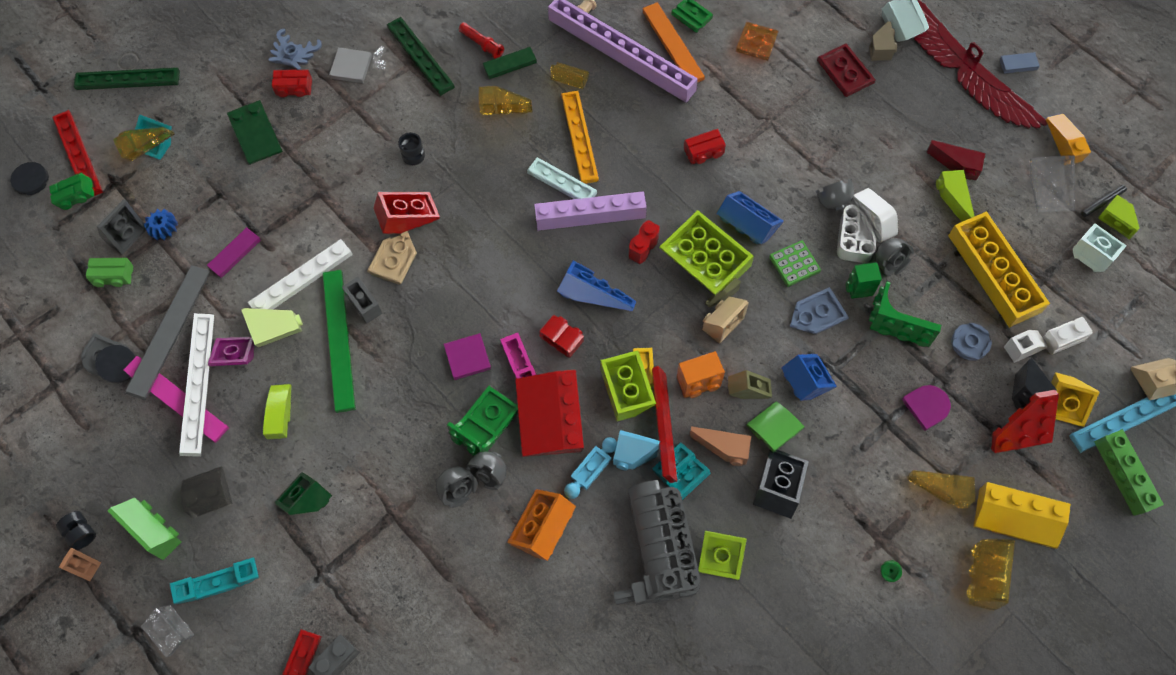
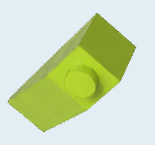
M964 170L942 171L936 180V188L940 192V197L961 222L975 217Z

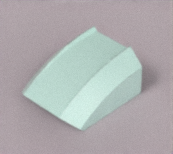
M893 0L887 2L882 8V18L885 23L891 21L892 29L895 30L894 38L896 42L908 40L929 28L917 0Z
M1094 224L1074 246L1073 254L1074 258L1079 259L1093 269V272H1105L1126 245L1097 224Z

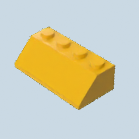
M986 482L979 488L974 527L1057 549L1069 522L1071 504Z

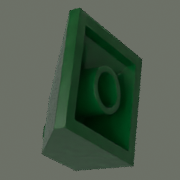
M301 472L274 503L289 515L310 513L324 508L332 495L316 480Z

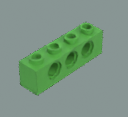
M1123 429L1094 441L1133 516L1146 513L1164 505Z

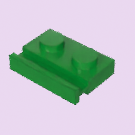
M694 0L681 1L671 12L672 16L696 33L713 18V14Z

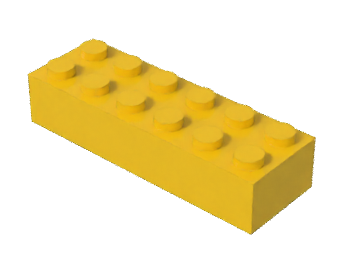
M987 211L954 225L948 235L1009 328L1042 313L1050 304Z

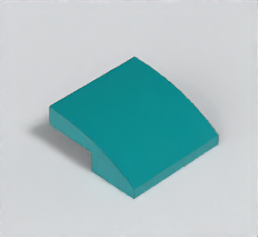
M679 443L674 448L677 482L670 483L662 476L661 461L652 469L668 487L677 488L683 500L711 472L710 469L695 457L691 450L684 444Z

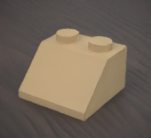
M728 297L725 301L721 300L715 307L716 310L712 314L708 313L703 319L702 330L720 344L745 318L749 302L734 297Z
M1166 358L1131 367V371L1149 400L1176 394V360Z

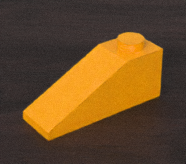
M1064 114L1046 118L1065 166L1082 162L1091 153L1084 135Z

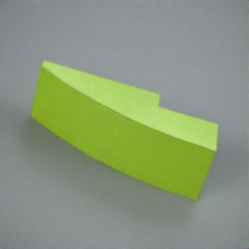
M291 384L271 385L263 425V435L266 439L287 438L288 422H290Z

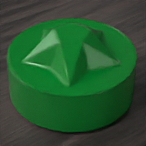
M887 560L881 565L880 572L886 581L895 582L901 578L902 568L898 562Z

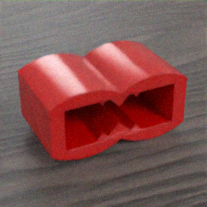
M650 220L642 224L639 234L630 242L629 259L641 264L648 258L649 250L653 249L658 243L659 225Z
M553 315L539 331L540 337L545 342L555 347L568 358L584 342L583 332L577 327L569 326L567 320L561 316Z

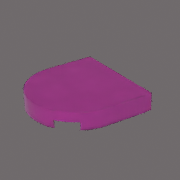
M932 385L921 386L902 398V401L924 431L942 422L948 416L951 409L950 399L942 389Z

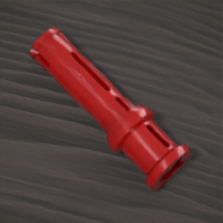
M465 22L460 24V33L479 44L482 50L492 54L493 58L501 57L504 52L503 45H498L494 42L493 38L485 37Z

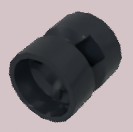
M412 132L403 134L399 138L398 145L404 162L412 166L420 164L425 158L420 136Z
M74 511L65 515L56 524L57 530L65 538L68 546L75 550L88 546L96 538L95 531L91 525L87 524L86 518L80 511Z

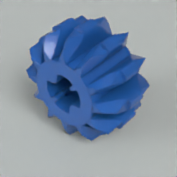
M157 209L156 213L150 212V217H145L146 223H144V227L148 235L156 240L160 238L165 240L166 236L172 237L171 233L177 232L176 226L178 224L175 216L165 209L162 211Z

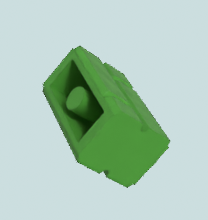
M90 258L86 278L96 287H104V285L122 287L123 284L131 283L133 264L128 258Z

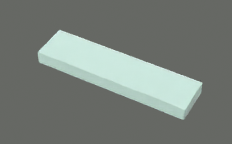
M538 157L527 170L529 175L573 199L591 198L597 194L596 189Z

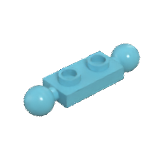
M605 438L602 442V449L595 446L573 472L571 479L575 482L565 486L564 493L566 497L570 499L577 498L580 494V487L582 486L587 490L611 461L608 453H613L616 450L617 441L614 438Z

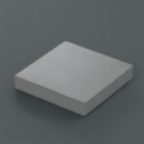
M338 47L329 74L330 79L364 83L372 58L371 52Z

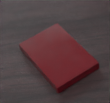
M847 43L817 58L818 63L845 97L875 83L876 79Z

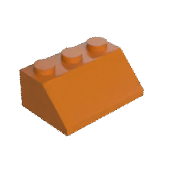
M536 489L507 543L536 558L548 561L576 506L561 494Z

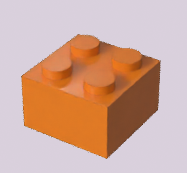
M715 351L679 363L676 378L684 398H695L701 395L702 392H713L719 389L725 371Z

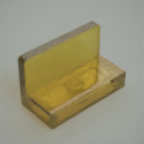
M557 62L556 65H551L550 68L551 80L584 89L589 78L588 71Z

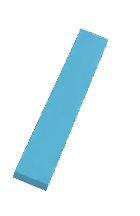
M1176 394L1154 400H1149L1146 397L1072 433L1069 437L1079 452L1082 453L1096 446L1094 441L1121 429L1125 432L1176 407Z

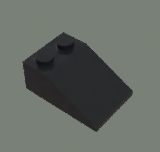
M770 449L757 486L753 505L792 519L800 502L809 461L780 450H776L773 453Z

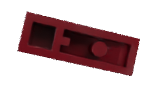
M931 140L926 153L949 170H964L965 178L968 180L978 179L982 172L986 154Z

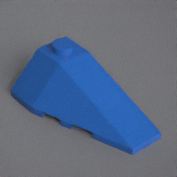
M574 260L557 290L561 296L567 299L571 298L576 301L633 311L636 304L634 299L619 289L610 288L608 281L597 279L593 276L595 272Z

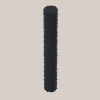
M1121 185L1082 210L1081 215L1087 217L1112 201L1116 195L1126 192L1127 187Z

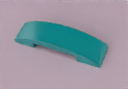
M255 558L233 563L232 567L197 578L189 577L170 583L173 603L180 604L207 598L258 579L259 574Z

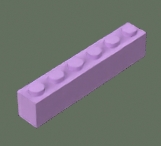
M644 191L535 204L537 230L646 218Z

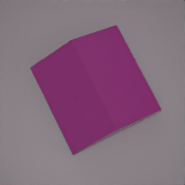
M252 337L216 338L208 366L248 364L254 358V342Z

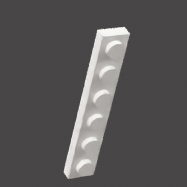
M340 239L250 300L248 304L252 309L273 310L323 276V272H329L353 254L342 239Z

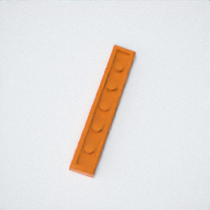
M658 2L644 7L643 14L676 66L698 79L697 83L705 79L703 72Z

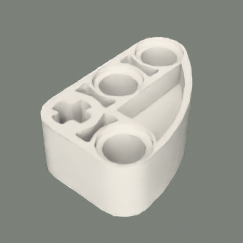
M869 188L854 194L851 203L866 215L873 227L877 242L881 243L898 234L897 213L890 204Z
M848 205L845 207L840 219L837 255L843 260L867 263L872 259L876 250L875 233L866 215L857 206Z

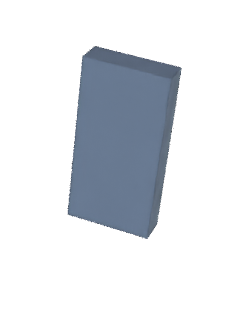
M1035 52L1004 55L999 59L1004 73L1038 70L1040 67Z

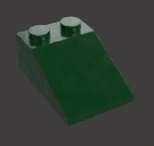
M260 100L227 112L249 165L283 152Z

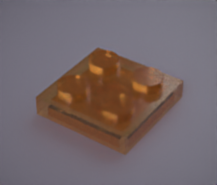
M746 22L737 44L736 52L769 61L779 31Z

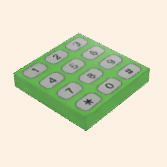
M803 240L774 252L769 257L787 287L821 272L819 265Z

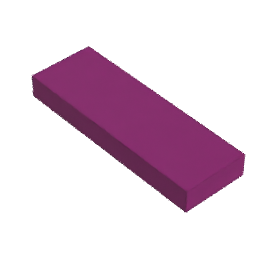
M246 227L207 264V267L222 278L261 239Z

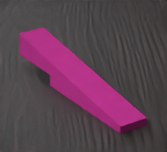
M519 333L500 339L515 378L536 375Z
M136 356L123 371L133 378L142 359ZM159 373L150 392L183 417L186 393ZM205 409L203 434L216 443L229 427Z

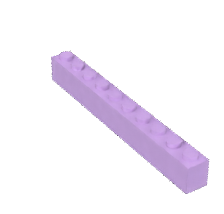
M554 0L548 6L549 20L682 101L687 103L696 92L698 80L696 77L570 2Z

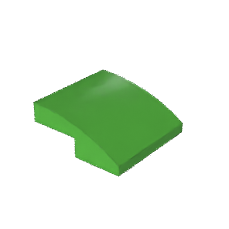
M777 401L746 425L759 440L762 439L773 453L804 429V425Z

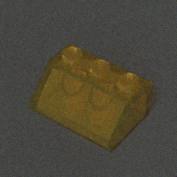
M982 539L974 544L972 548L974 564L971 565L969 572L972 581L967 590L969 605L995 611L1008 604L1015 540Z

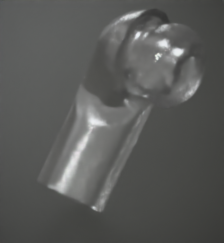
M379 46L373 53L374 67L378 70H383L386 67V62L381 60V57L386 52L383 46Z

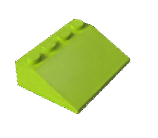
M698 210L659 247L714 295L721 292L735 277L737 279L740 278L752 266L754 257Z

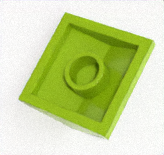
M705 531L699 561V572L739 580L747 539Z

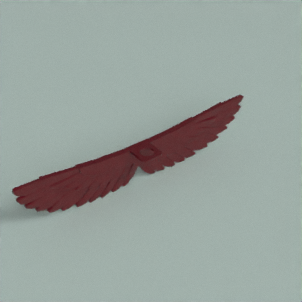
M917 0L929 28L915 36L914 40L921 44L920 47L927 50L926 53L933 56L935 61L940 62L941 66L959 68L957 80L959 84L962 82L965 90L968 88L971 97L974 96L975 100L979 104L981 103L986 110L990 108L996 117L1000 116L1007 123L1011 121L1017 126L1023 125L1026 128L1031 126L1040 128L1041 125H1048L1046 119L1033 106L1015 94L1012 89L979 63L984 52L975 42H971L966 50L935 17L926 4L922 3L921 0ZM972 48L977 49L978 56L973 54Z

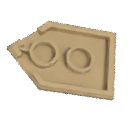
M408 231L392 239L388 238L382 241L367 270L368 273L398 285L402 284L417 254Z

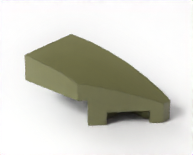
M735 277L723 291L716 295L713 294L705 304L708 307H713L721 300L725 301L728 297H732L739 290L741 281Z

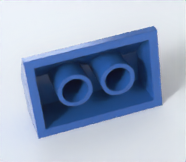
M740 191L727 195L716 213L723 222L732 224L739 233H745L756 244L767 242L784 222Z

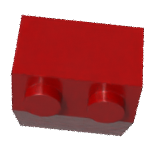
M430 192L377 193L373 209L383 234L403 233L440 219Z

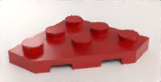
M1050 390L1035 393L1030 398L1031 402L1025 408H1019L1008 418L1009 422L1002 429L998 427L993 432L991 445L993 452L999 453L1052 443L1059 399L1058 392Z

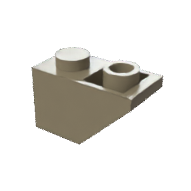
M891 21L883 25L872 36L869 45L871 61L892 60L894 53L897 52V43L894 42L895 30L892 29Z

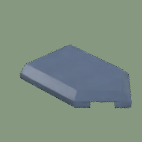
M830 287L796 303L790 327L818 334L849 319Z

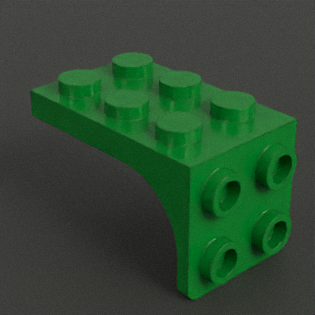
M886 281L884 287L880 286L878 294L874 298L873 305L875 306L868 319L871 322L870 329L878 331L882 335L897 337L901 341H911L921 347H930L940 333L942 325L895 310L888 300L890 282Z
M488 386L461 421L456 425L448 422L447 427L451 440L459 446L463 444L467 447L466 450L473 456L479 452L489 451L517 415L518 405L491 386Z

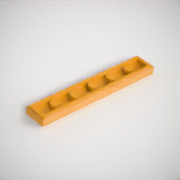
M579 92L561 93L580 181L585 184L598 182L599 177Z

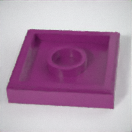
M481 333L444 344L454 380L491 369Z

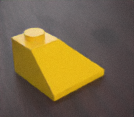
M1055 372L1051 383L1059 394L1056 419L1085 427L1100 392L1074 377Z

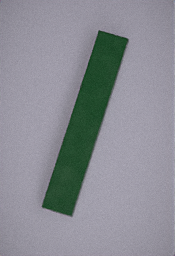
M402 17L387 24L389 31L440 96L455 88L454 83Z
M179 68L78 72L75 74L73 87L76 90L172 86L179 84L180 70Z

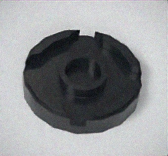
M27 162L21 164L13 171L10 182L19 194L34 195L45 188L49 175L48 171L41 164Z
M111 345L99 352L95 360V368L103 380L111 383H122L131 378L123 370L135 358V355L125 346Z

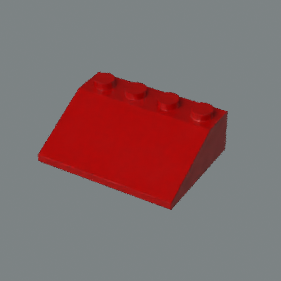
M576 370L554 371L515 379L522 457L582 452L584 443Z

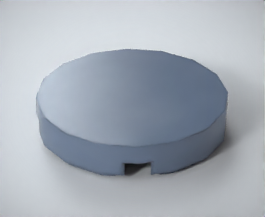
M975 323L960 325L954 331L951 338L954 351L960 357L967 360L983 358L990 351L992 345L988 331Z

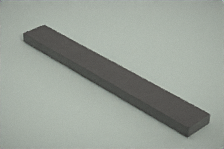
M191 265L125 391L127 395L146 400L210 275V271Z

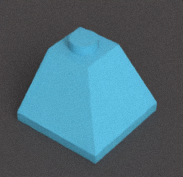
M620 430L613 465H616L621 470H633L657 457L660 441Z

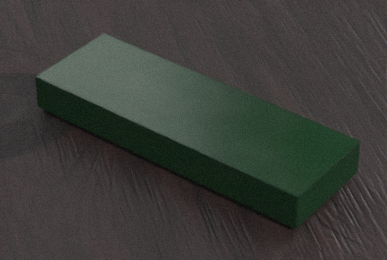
M527 47L484 62L483 67L490 80L537 63V59L531 47Z

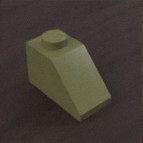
M748 370L728 376L729 395L740 399L772 398L771 379Z

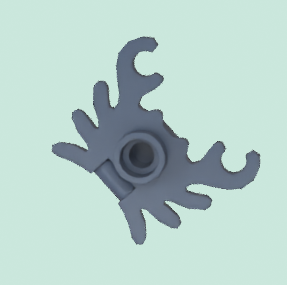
M280 29L276 36L281 45L279 46L277 42L273 43L277 51L270 50L275 57L269 58V62L280 63L301 70L299 65L308 64L307 60L314 56L313 52L320 50L322 47L321 41L317 40L318 44L316 46H312V43L309 41L306 48H303L301 44L287 43L290 40V35L282 37L286 31L285 29Z

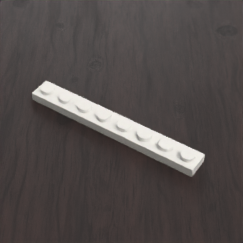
M194 313L180 456L201 457L210 367L208 366V361L211 355L214 315Z

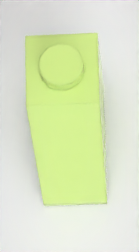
M241 309L254 345L258 348L302 331L300 326L303 323L300 315H296L291 310Z

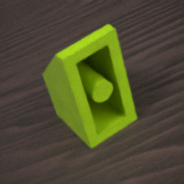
M1116 195L1098 217V219L1128 239H1131L1140 229L1134 206L1119 195Z

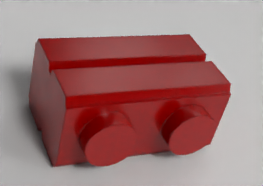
M273 70L272 88L276 96L287 97L288 95L303 97L311 95L312 77L309 70Z
M715 129L685 139L683 148L691 164H702L709 158L721 157L725 153L726 144L719 130Z

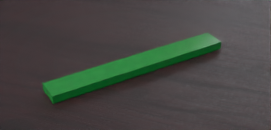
M342 270L323 272L334 405L336 413L356 410L345 292L342 288L344 286Z

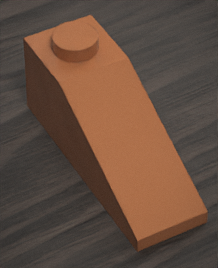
M691 426L689 436L724 461L731 462L734 466L746 465L749 457L751 436Z
M70 548L59 568L91 581L101 562Z

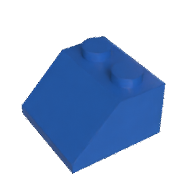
M818 354L797 355L781 367L785 379L790 382L795 396L800 401L811 400L837 387Z

